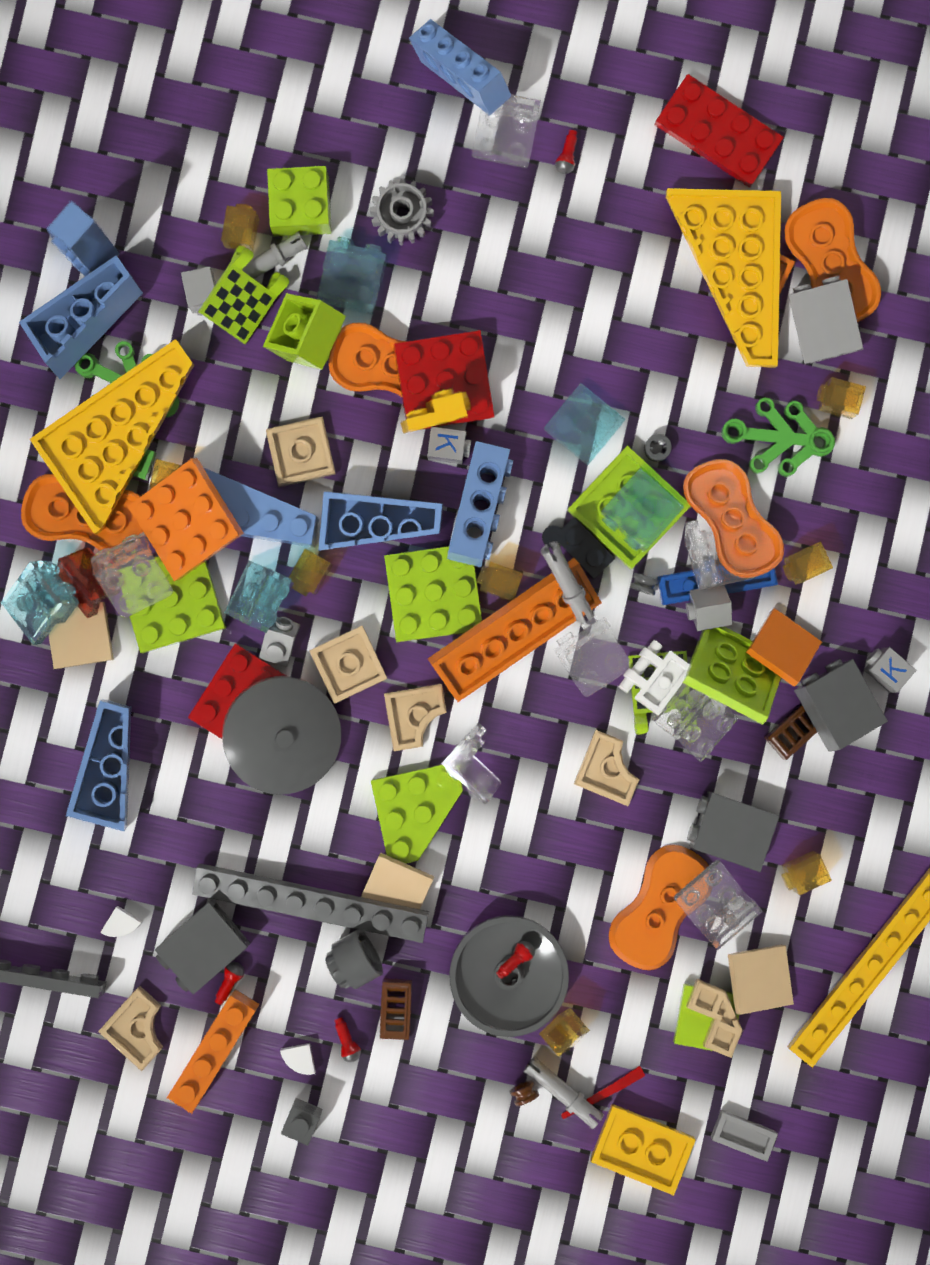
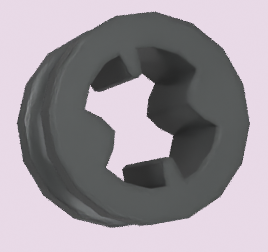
M662 434L652 435L644 445L645 456L653 462L663 461L671 452L670 440ZM659 441L664 444L662 449H665V453L658 452L654 455L651 452L653 447H650L651 442L657 444Z
M634 573L635 582L630 584V588L654 596L655 591L653 588L655 585H658L659 581Z

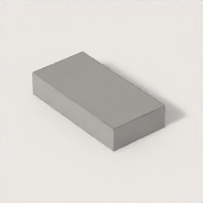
M720 1110L710 1138L712 1141L768 1162L778 1133L775 1130Z

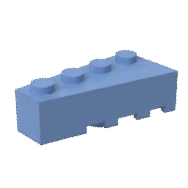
M72 201L47 228L52 238L51 242L59 248L58 250L66 256V259L84 276H87L114 256L118 257L120 254L97 223Z
M114 256L19 321L45 364L61 379L143 292L119 258Z
M204 468L244 532L241 536L315 547L319 523L316 515Z
M326 491L323 495L318 551L439 534L441 532L443 503Z
M105 699L99 701L66 816L123 832L126 830L131 733L130 706Z

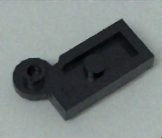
M575 517L563 528L553 525L547 527L542 533L544 545L547 544L548 548L552 549L550 542H558L572 558L579 562L580 566L593 580L615 559Z

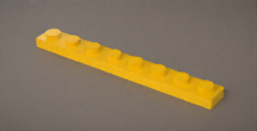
M930 868L787 1046L812 1068L930 921Z

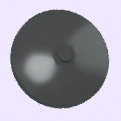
M290 676L265 678L244 689L230 705L222 728L223 749L233 771L249 786L270 794L296 793L317 783L335 762L341 743L339 717L328 697L313 684Z
M506 915L493 917L474 926L457 945L450 965V987L457 1007L470 1023L492 1035L516 1037L540 1029L559 1011L568 989V965L560 944L545 927L533 920L520 916ZM522 941L531 943L535 950L533 958L521 963L503 979L499 978L496 972L513 955L516 945Z

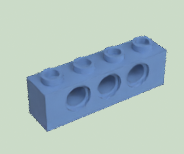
M429 19L409 37L420 61L489 116L512 96L502 73L432 19Z
M478 441L475 442L447 559L477 567L482 566L483 559L489 560L493 546L492 542H488L490 531L496 532L500 515L495 514L497 503L503 505L507 487L501 486L503 477H510L514 461L508 459L510 449ZM484 473H491L495 476L496 480L487 483L480 476ZM477 500H484L489 504V508L478 510L473 503ZM471 527L479 528L482 531V536L472 538L467 534V530Z

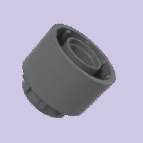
M359 929L331 945L332 950L325 957L326 965L332 978L341 988L347 989L351 986L354 989H358L383 975V966L376 949L366 934Z

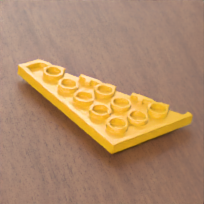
M667 188L666 199L746 367L776 368L778 366L781 191Z
M176 339L29 439L96 535L102 532L194 367V364Z

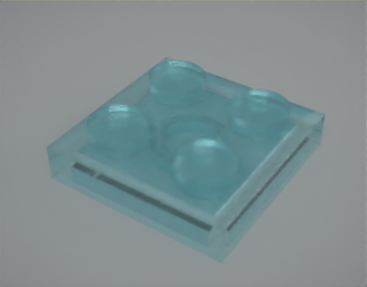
M580 383L545 425L544 430L585 464L589 465L626 419Z

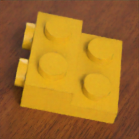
M448 389L431 395L432 400L426 403L427 409L409 412V414H406L407 419L400 422L403 434L466 417V410L470 409L467 393L453 394V390Z

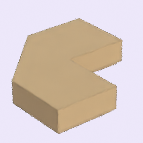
M696 979L686 1007L713 1018L703 1046L732 1058L742 1033V1028L728 995L724 989Z

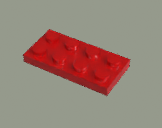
M689 74L681 82L654 124L749 188H751L784 138Z

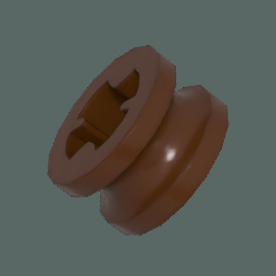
M533 1080L520 1083L510 1090L511 1096L516 1097L514 1101L516 1106L525 1105L539 1096L538 1090L533 1089L535 1085Z

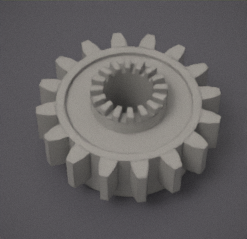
M401 178L400 183L396 184L390 180L389 187L386 189L380 186V196L372 197V201L376 206L370 207V215L376 216L371 220L373 227L380 226L378 235L381 237L387 233L389 243L394 238H398L400 245H403L406 238L412 244L415 243L414 236L416 234L423 238L425 236L423 227L431 228L432 223L428 218L434 217V209L428 208L432 205L431 197L424 198L426 189L423 187L418 190L415 181L407 184L404 178ZM399 207H404L409 210V213L405 216H397L395 211Z

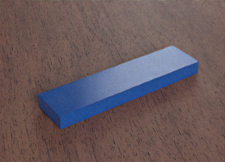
M723 565L657 577L662 606L690 601L689 590L724 584L727 593L731 594L778 585L775 568L760 576L751 578L735 576L727 571Z

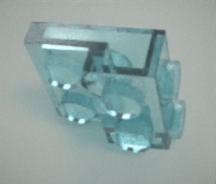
M337 237V241L329 240L316 299L322 300L326 304L373 315L387 263V255L382 253L381 247L373 244H366L365 248L354 246V241L345 237Z
M640 468L600 513L604 516L602 521L613 531L619 529L626 536L624 541L635 551H638L640 548L644 552L681 512L684 506Z
M30 561L1 602L32 645L42 644L56 624L65 623L80 603L74 596L76 593L75 588L71 584L62 581L58 576L60 572L58 566L50 561Z
M248 561L224 613L267 633L276 621L277 610L282 600L289 593V585L292 579L262 565Z

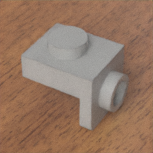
M273 616L265 631L259 659L287 667L300 624L293 622L287 617Z

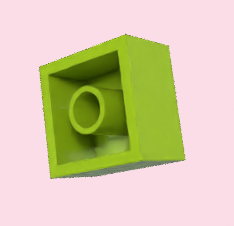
M326 166L267 169L269 218L273 236H293L296 232L300 235L331 234L329 176Z
M286 293L263 347L286 361L323 370L325 363L329 359L334 342L341 332L346 316L322 300Z

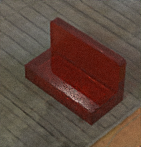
M89 547L58 559L55 578L87 619L97 615L101 600L119 593V584Z

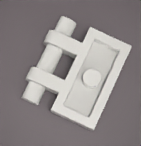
M653 640L648 648L644 647L639 653L640 658L632 669L628 668L623 674L625 678L618 687L626 693L634 685L639 687L641 690L635 696V700L659 716L683 685L689 664L672 651H669L666 657L661 659L657 654L663 646ZM651 664L657 669L646 680L641 675Z

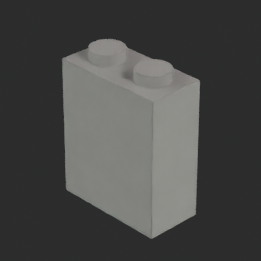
M840 276L822 280L823 286L812 289L811 284L793 288V294L788 295L804 365L863 350L847 279L841 280Z

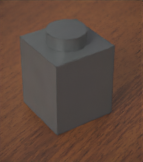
M295 1098L281 1135L308 1146L323 1109Z

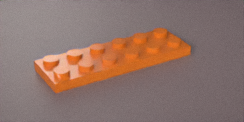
M573 558L567 563L577 583L583 586L586 592L585 598L593 610L602 602L579 562ZM553 572L428 658L457 702L577 621L570 605L566 604L562 598L563 592Z

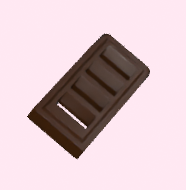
M803 705L764 736L766 741L783 760H787L817 733L814 725L803 715L805 712ZM799 718L808 729L805 733L795 723L796 719ZM789 726L798 734L799 738L797 740L787 731ZM781 733L790 742V746L786 747L778 736Z
M383 978L380 1039L409 1040L412 980ZM388 991L405 992V997L388 996ZM388 1002L405 1003V1008L388 1007ZM387 1013L404 1014V1019L387 1018ZM386 1025H404V1031L386 1030Z

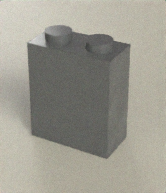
M837 659L825 666L826 672L819 676L815 672L801 680L803 685L794 690L828 752L841 750L888 722L853 659L845 662Z
M707 791L706 796H701L696 812L700 813L697 824L692 823L688 832L687 840L690 841L689 847L761 872L779 816Z
M212 899L154 950L158 954L156 956L158 962L165 969L170 968L176 974L175 980L185 992L190 991L194 995L242 953L251 942Z

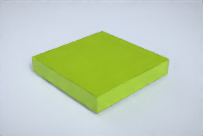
M683 983L673 1042L678 1045L710 1050L703 1046V1042L713 1018L686 1007L694 985ZM726 991L735 1012L733 992ZM735 1013V1015H736V1017H737V1019H738V1021H739V1014H736V1013Z

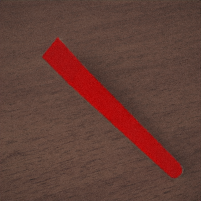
M638 1066L616 1082L587 1098L586 1101L593 1105L645 1076L642 1068ZM565 1111L561 1114V1117L565 1119L575 1113L572 1112L570 1114L568 1111Z

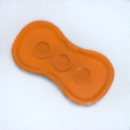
M833 198L817 199L795 210L785 224V240L793 255L805 266L810 277L811 289L823 286L822 280L840 276L841 280L847 279L857 322L867 318L877 309L880 303L881 287L874 272L858 255L854 242V223L850 211L843 203Z
M359 322L345 325L342 327L330 351L328 360L330 374L335 382L350 391L386 390L402 397L393 344L408 341L391 338L378 328L367 323Z
M726 459L711 460L698 465L686 475L683 483L685 498L689 505L711 527L715 537L718 558L727 571L741 578H751L769 572L782 561L784 556L782 537L776 528L765 520L755 507L748 476L739 465Z
M45 474L36 478L29 485L24 495L21 508L22 524L31 535L38 539L46 541L77 539L91 544L107 555L125 557L137 552L147 538L128 507L141 497L133 491L125 490L102 532L97 535L93 533L54 474Z
M666 845L652 854L645 868L640 892L631 904L617 914L609 929L610 947L620 959L635 968L649 971L658 969L669 961L676 947L678 931L682 921L710 892L712 872L707 862L697 853L679 845Z

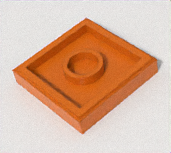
M773 608L746 653L795 687L800 682L822 641Z

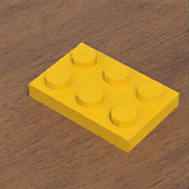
M611 1104L590 1160L594 1164L674 1195L696 1139L694 1136Z

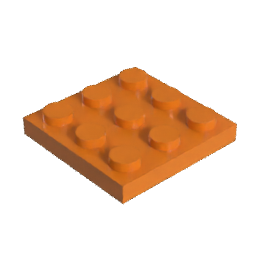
M191 458L128 506L174 581L182 579L244 534L198 458Z

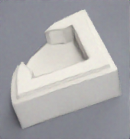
M117 906L100 933L110 937L125 936L137 929L143 921Z
M310 1043L281 1048L282 1058L292 1070L306 1075L315 1074L316 1070Z

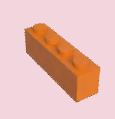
M234 989L170 1091L167 1099L191 1114L193 1113L259 1007V1003Z

